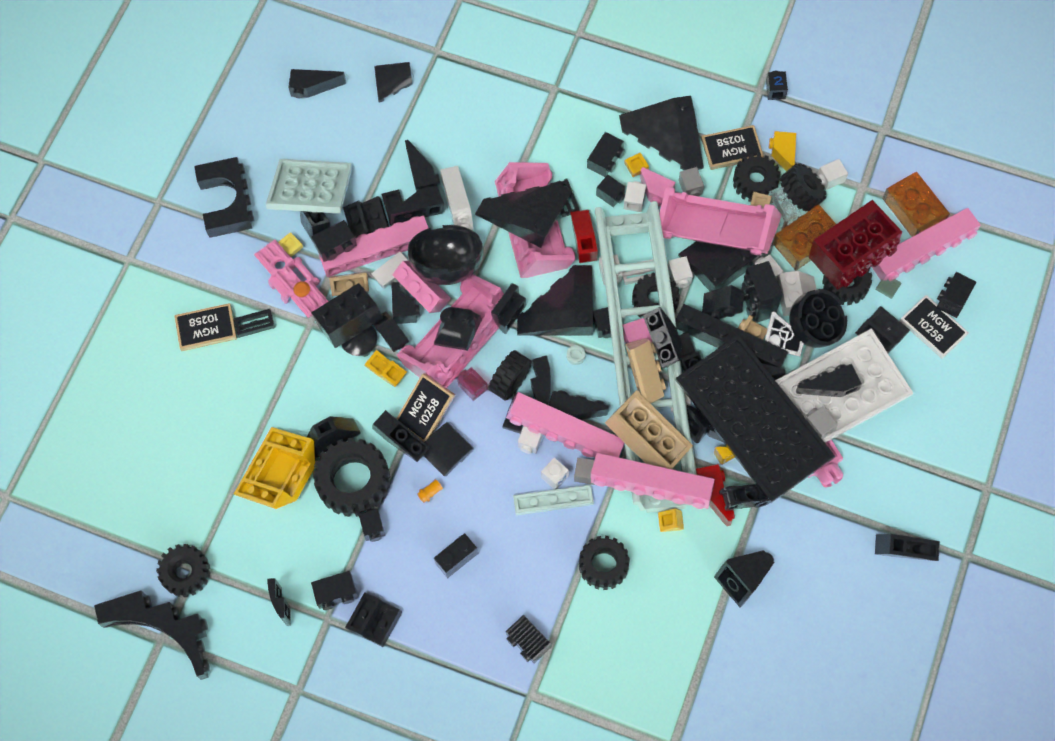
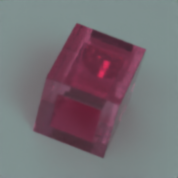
M472 367L468 370H463L459 374L457 379L458 386L472 401H475L488 390L487 382Z

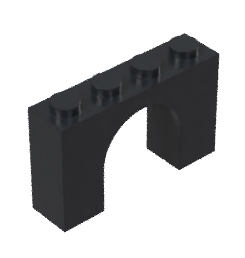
M238 157L194 166L200 190L228 186L236 191L235 200L230 206L222 210L203 214L205 230L209 238L253 229L254 215L252 210L249 211L251 199L249 194L246 195L245 191L248 189L246 178L243 179L242 175L245 174V168L243 163L239 162Z

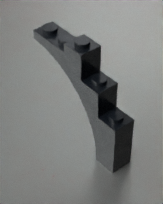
M142 590L94 605L97 621L101 627L140 625L161 631L173 638L184 649L193 665L196 677L200 680L209 678L208 671H210L208 660H204L203 656L205 646L203 641L199 640L207 637L206 630H208V624L206 619H202L198 613L177 620L180 618L177 606L174 607L170 602L152 607L150 596L146 595Z

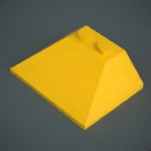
M271 427L233 494L273 509H278L297 501L315 468L314 440Z

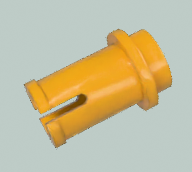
M435 479L424 489H419L417 496L423 503L429 502L430 498L442 490L443 487Z

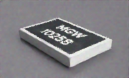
M925 295L900 319V322L910 329L937 356L943 359L969 332L949 314L937 309V304Z

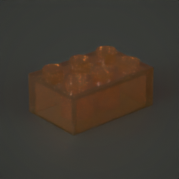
M917 171L886 188L882 198L911 237L940 223L950 215Z
M817 205L776 233L773 245L794 270L797 271L811 261L809 253L813 240L836 225V223L820 205Z

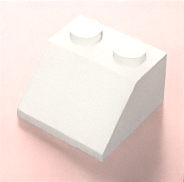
M800 271L779 273L777 282L783 294L780 301L783 316H789L790 309L798 297L809 291L817 290L814 276Z

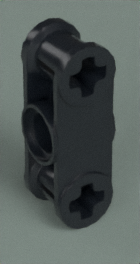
M756 484L728 486L719 491L726 505L724 507L725 511L751 507L759 508L770 504Z

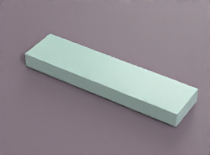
M591 485L513 495L516 516L594 505Z

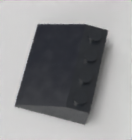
M695 241L681 251L678 256L680 258L687 256L691 271L710 292L728 286L746 273L747 267L755 265V261L760 257L765 258L771 254L773 243H771L768 254L762 253L759 256L751 254L748 250Z

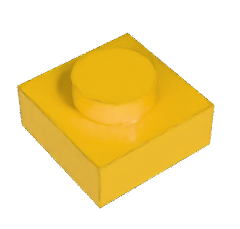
M641 152L624 160V164L632 177L640 175L642 167L649 170V165Z

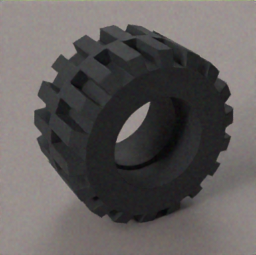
M605 535V538L596 536V540L592 538L588 544L585 543L579 557V571L582 574L583 580H586L589 586L594 585L595 589L598 590L599 587L603 588V590H608V587L613 589L626 578L630 557H628L627 548L624 549V544L622 542L618 543V539H609L607 535ZM599 554H608L615 559L616 566L609 572H600L594 568L592 560Z

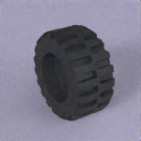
M348 438L347 442H343V439L337 441V445L333 446L330 444L327 446L328 451L326 453L324 451L320 453V461H316L314 465L316 469L313 472L314 486L321 501H323L328 509L331 508L338 515L343 513L344 516L350 517L351 514H355L358 517V514L361 512L370 511L373 506L378 508L382 504L380 500L386 498L388 494L387 489L390 488V471L382 452L377 450L376 446L371 442L367 444L363 439H359L356 442L354 438ZM349 463L364 464L370 470V479L362 489L347 493L336 488L334 477L341 467Z

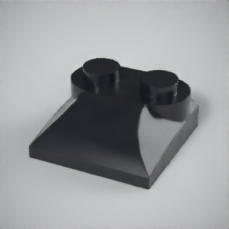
M445 308L440 314L442 322L434 345L468 351L482 318L469 309Z

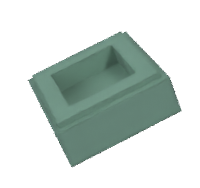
M896 279L892 281L881 280L875 290L892 299L902 283Z

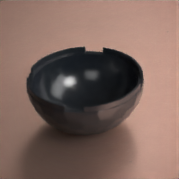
M442 225L443 228L431 230L430 227L416 234L409 242L408 258L412 268L420 277L428 282L437 285L460 283L472 276L482 261L483 243L479 235L469 228L457 225Z

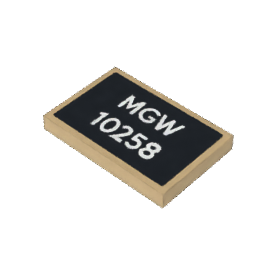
M754 125L701 136L710 170L737 165L739 161L742 162L743 157L749 158L750 154H754V157H757L758 153L761 154L762 158L764 157Z
M230 303L174 315L181 352L237 340Z
M423 373L396 419L425 442L435 431L456 394L426 373Z

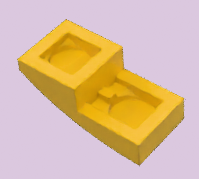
M377 350L364 364L366 368L394 387L407 373L393 360L390 361Z

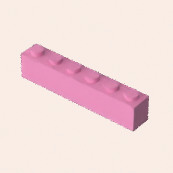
M966 208L898 244L897 251L892 256H886L878 266H872L880 280L892 281L904 271L908 273L913 270L917 264L927 263L932 256L942 255L949 247H957L966 238L968 240L974 238L978 234L977 231L981 225L969 208Z
M416 216L409 221L397 222L385 229L379 228L370 234H361L355 238L357 246L349 252L339 254L334 260L323 262L320 257L326 277L396 255L398 252L408 251L411 239L419 232L428 229L425 217Z
M519 392L514 397L506 416L512 424L523 425L532 433H541L550 441H559L568 449H577L586 457H596V453L619 458L624 442L618 436Z
M596 453L591 471V483L597 486H609L618 491L626 490L636 495L653 496L658 500L666 499L676 504H688L697 509L709 508L714 486V479L600 453Z

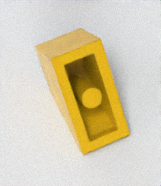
M774 131L773 138H769L768 149H772L771 156L785 171L795 165L796 133Z

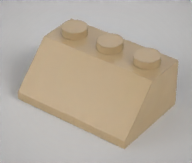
M648 338L626 343L625 346L637 391L650 404L664 397L663 390H666L664 380L659 377L658 372L661 371L659 361H655L654 358L656 350L653 342H650Z

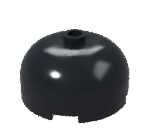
M825 289L812 290L798 297L789 313V324L794 336L804 345L812 348H823L838 342L846 332L848 321L840 305L842 304L841 300L835 294Z

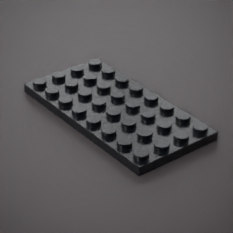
M739 335L676 377V382L770 503H773L835 458L833 452Z

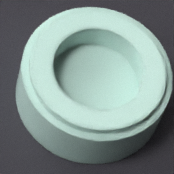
M579 345L569 347L566 353L567 361L572 365L582 364L585 360V350Z

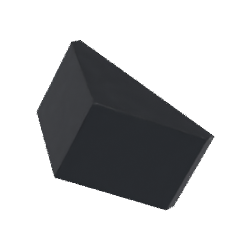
M687 405L690 435L695 443H699L706 435L710 424L699 410Z

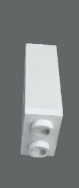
M453 166L440 169L453 225L474 230L471 208L459 167Z

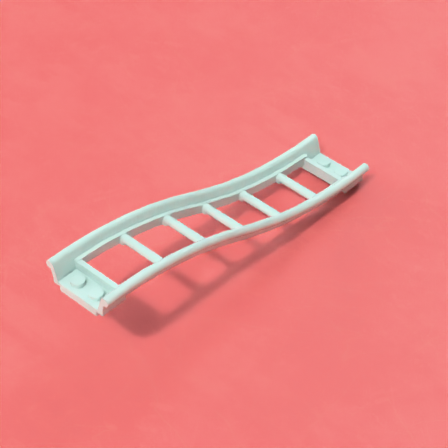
M656 201L650 203L647 213L605 217L601 207L595 208L620 406L631 396L627 369L630 361L625 352L621 318L647 314L661 307L676 327L658 203ZM649 232L653 261L614 265L610 236ZM633 270H655L659 305L620 309L616 274ZM654 353L655 360H659L657 353ZM678 361L667 367L671 398L656 400L651 405L654 408L673 407L675 428L692 444L685 393L675 380L676 377L682 374L681 363ZM625 444L627 460L640 462V457ZM691 447L680 460L681 470L685 473L697 475L693 448ZM631 492L633 505H638L639 510L646 511V513L666 511L674 508L686 509V506H692L676 504L666 499L658 500L648 495H636Z

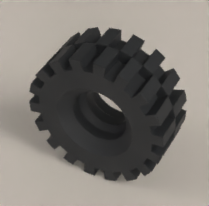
M757 153V157H754V154H750L749 158L745 156L742 158V162L739 161L737 163L733 176L734 189L737 188L736 193L738 195L742 194V199L747 197L749 198L748 202H751L753 192L772 197L776 193L781 172L778 171V164L774 166L775 161L773 159L768 160L769 156L765 155L762 158L761 154ZM760 173L763 175L764 180L754 182L750 179V174Z
M796 163L780 178L782 182L780 183L781 187H784L783 192L788 195L786 197L791 199L792 204L797 205V208L800 210L803 209L805 212H810L827 197L825 196L827 194L824 190L825 186L821 184L822 180L818 179L817 174L813 173L810 167L807 168L805 164Z
M869 268L862 277L857 276L853 279L854 284L852 286H843L838 290L824 275L822 284H824L823 289L835 294L842 302L840 305H844L845 302H847V306L852 305L853 301L857 304L868 293L873 275L872 272L869 273Z
M651 273V277L646 274L643 280L640 278L637 284L635 283L632 293L633 308L659 305V303L651 302L648 298L651 292H658L655 273ZM673 280L672 282L670 281L675 314L676 309H678L680 294L679 287H676V282Z
M516 350L511 351L505 357V360H502L488 386L489 391L504 401L509 400L517 392L532 366V360Z
M177 544L175 549L168 548L169 553L161 555L163 560H158L157 564L160 567L156 568V572L159 574L157 577L162 583L161 585L168 592L178 597L180 595L188 597V594L193 596L196 595V590L202 591L204 589L202 585H207V577H210L211 574L209 571L211 569L205 555L192 545L190 547L188 544H183V546ZM182 564H189L192 568V572L187 578L177 576V568Z

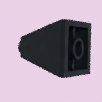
M764 550L730 558L724 562L714 578L740 608L755 592L775 563L774 558Z

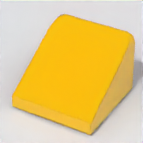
M715 447L714 455L722 465L735 458L727 447Z
M674 508L658 512L660 532L684 530L681 510Z

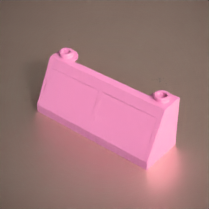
M509 162L494 181L498 196L511 192L525 191V189L547 186L552 179V172L548 163ZM558 220L555 222L542 248L508 232L520 278H529L567 269L576 260L573 249L571 247L565 248Z
M665 188L659 213L663 238L671 239L672 237L743 249L759 256L762 253L768 254L782 215L774 205L765 204L763 208L762 205L752 206L688 195L686 192L675 193L676 189Z
M475 275L461 282L460 291L462 295L451 306L472 310L482 318L468 351L434 345L442 322L439 319L415 348L411 345H406L397 354L402 364L419 378L423 373H426L447 388L499 329L492 317L491 311L504 293L500 287Z

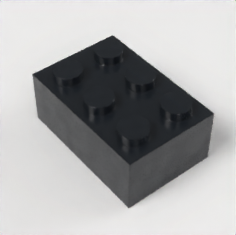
M769 261L747 267L741 290L745 291L744 301L747 305V315L753 316L752 320L758 323L770 319L772 312L777 313L783 294Z
M360 283L311 312L318 327L334 348L339 347L383 319L377 304Z

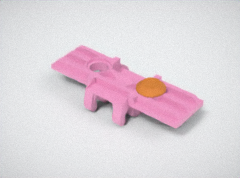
M275 239L254 254L271 274L268 280L269 286L272 289L276 288L281 294V300L285 304L288 303V298L290 297L306 317L310 318L312 311L329 302L316 287L320 280L314 277L303 265L300 257L292 259ZM282 261L285 263V266L282 269L275 268L277 262ZM297 268L307 280L301 281L292 270Z

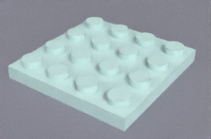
M279 159L266 201V209L341 213L352 170V163Z

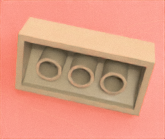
M637 390L605 422L638 457L649 465L673 469L693 446Z

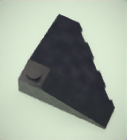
M691 95L671 98L619 115L621 130L625 135L632 134L638 138L637 142L648 149L653 147L658 150V155L669 162L674 160L681 165L680 169L683 171L695 167L698 170L704 169Z
M554 182L547 186L532 187L517 193L511 192L495 198H484L475 215L542 248L573 190Z
M573 265L563 278H559L544 295H540L531 304L528 310L524 313L522 312L517 317V336H593L592 265Z

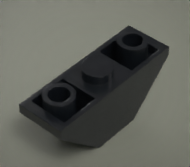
M658 307L643 315L661 367L666 368L680 361L682 343L679 334L662 308Z
M330 416L314 424L307 438L314 440L316 458L322 451L326 453L328 451L327 446L330 444L335 446L338 444L337 441L343 439V442H347L348 438H354L360 435L361 432L353 418Z

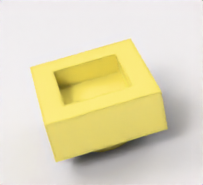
M291 232L278 242L290 257L303 248L302 243Z

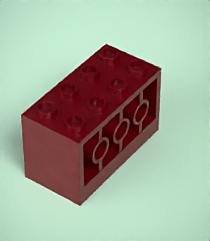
M872 199L815 238L811 246L809 259L838 290L843 286H849L857 276L862 277L870 267L878 266L886 256H892L897 251V245L901 241L900 238L903 232Z

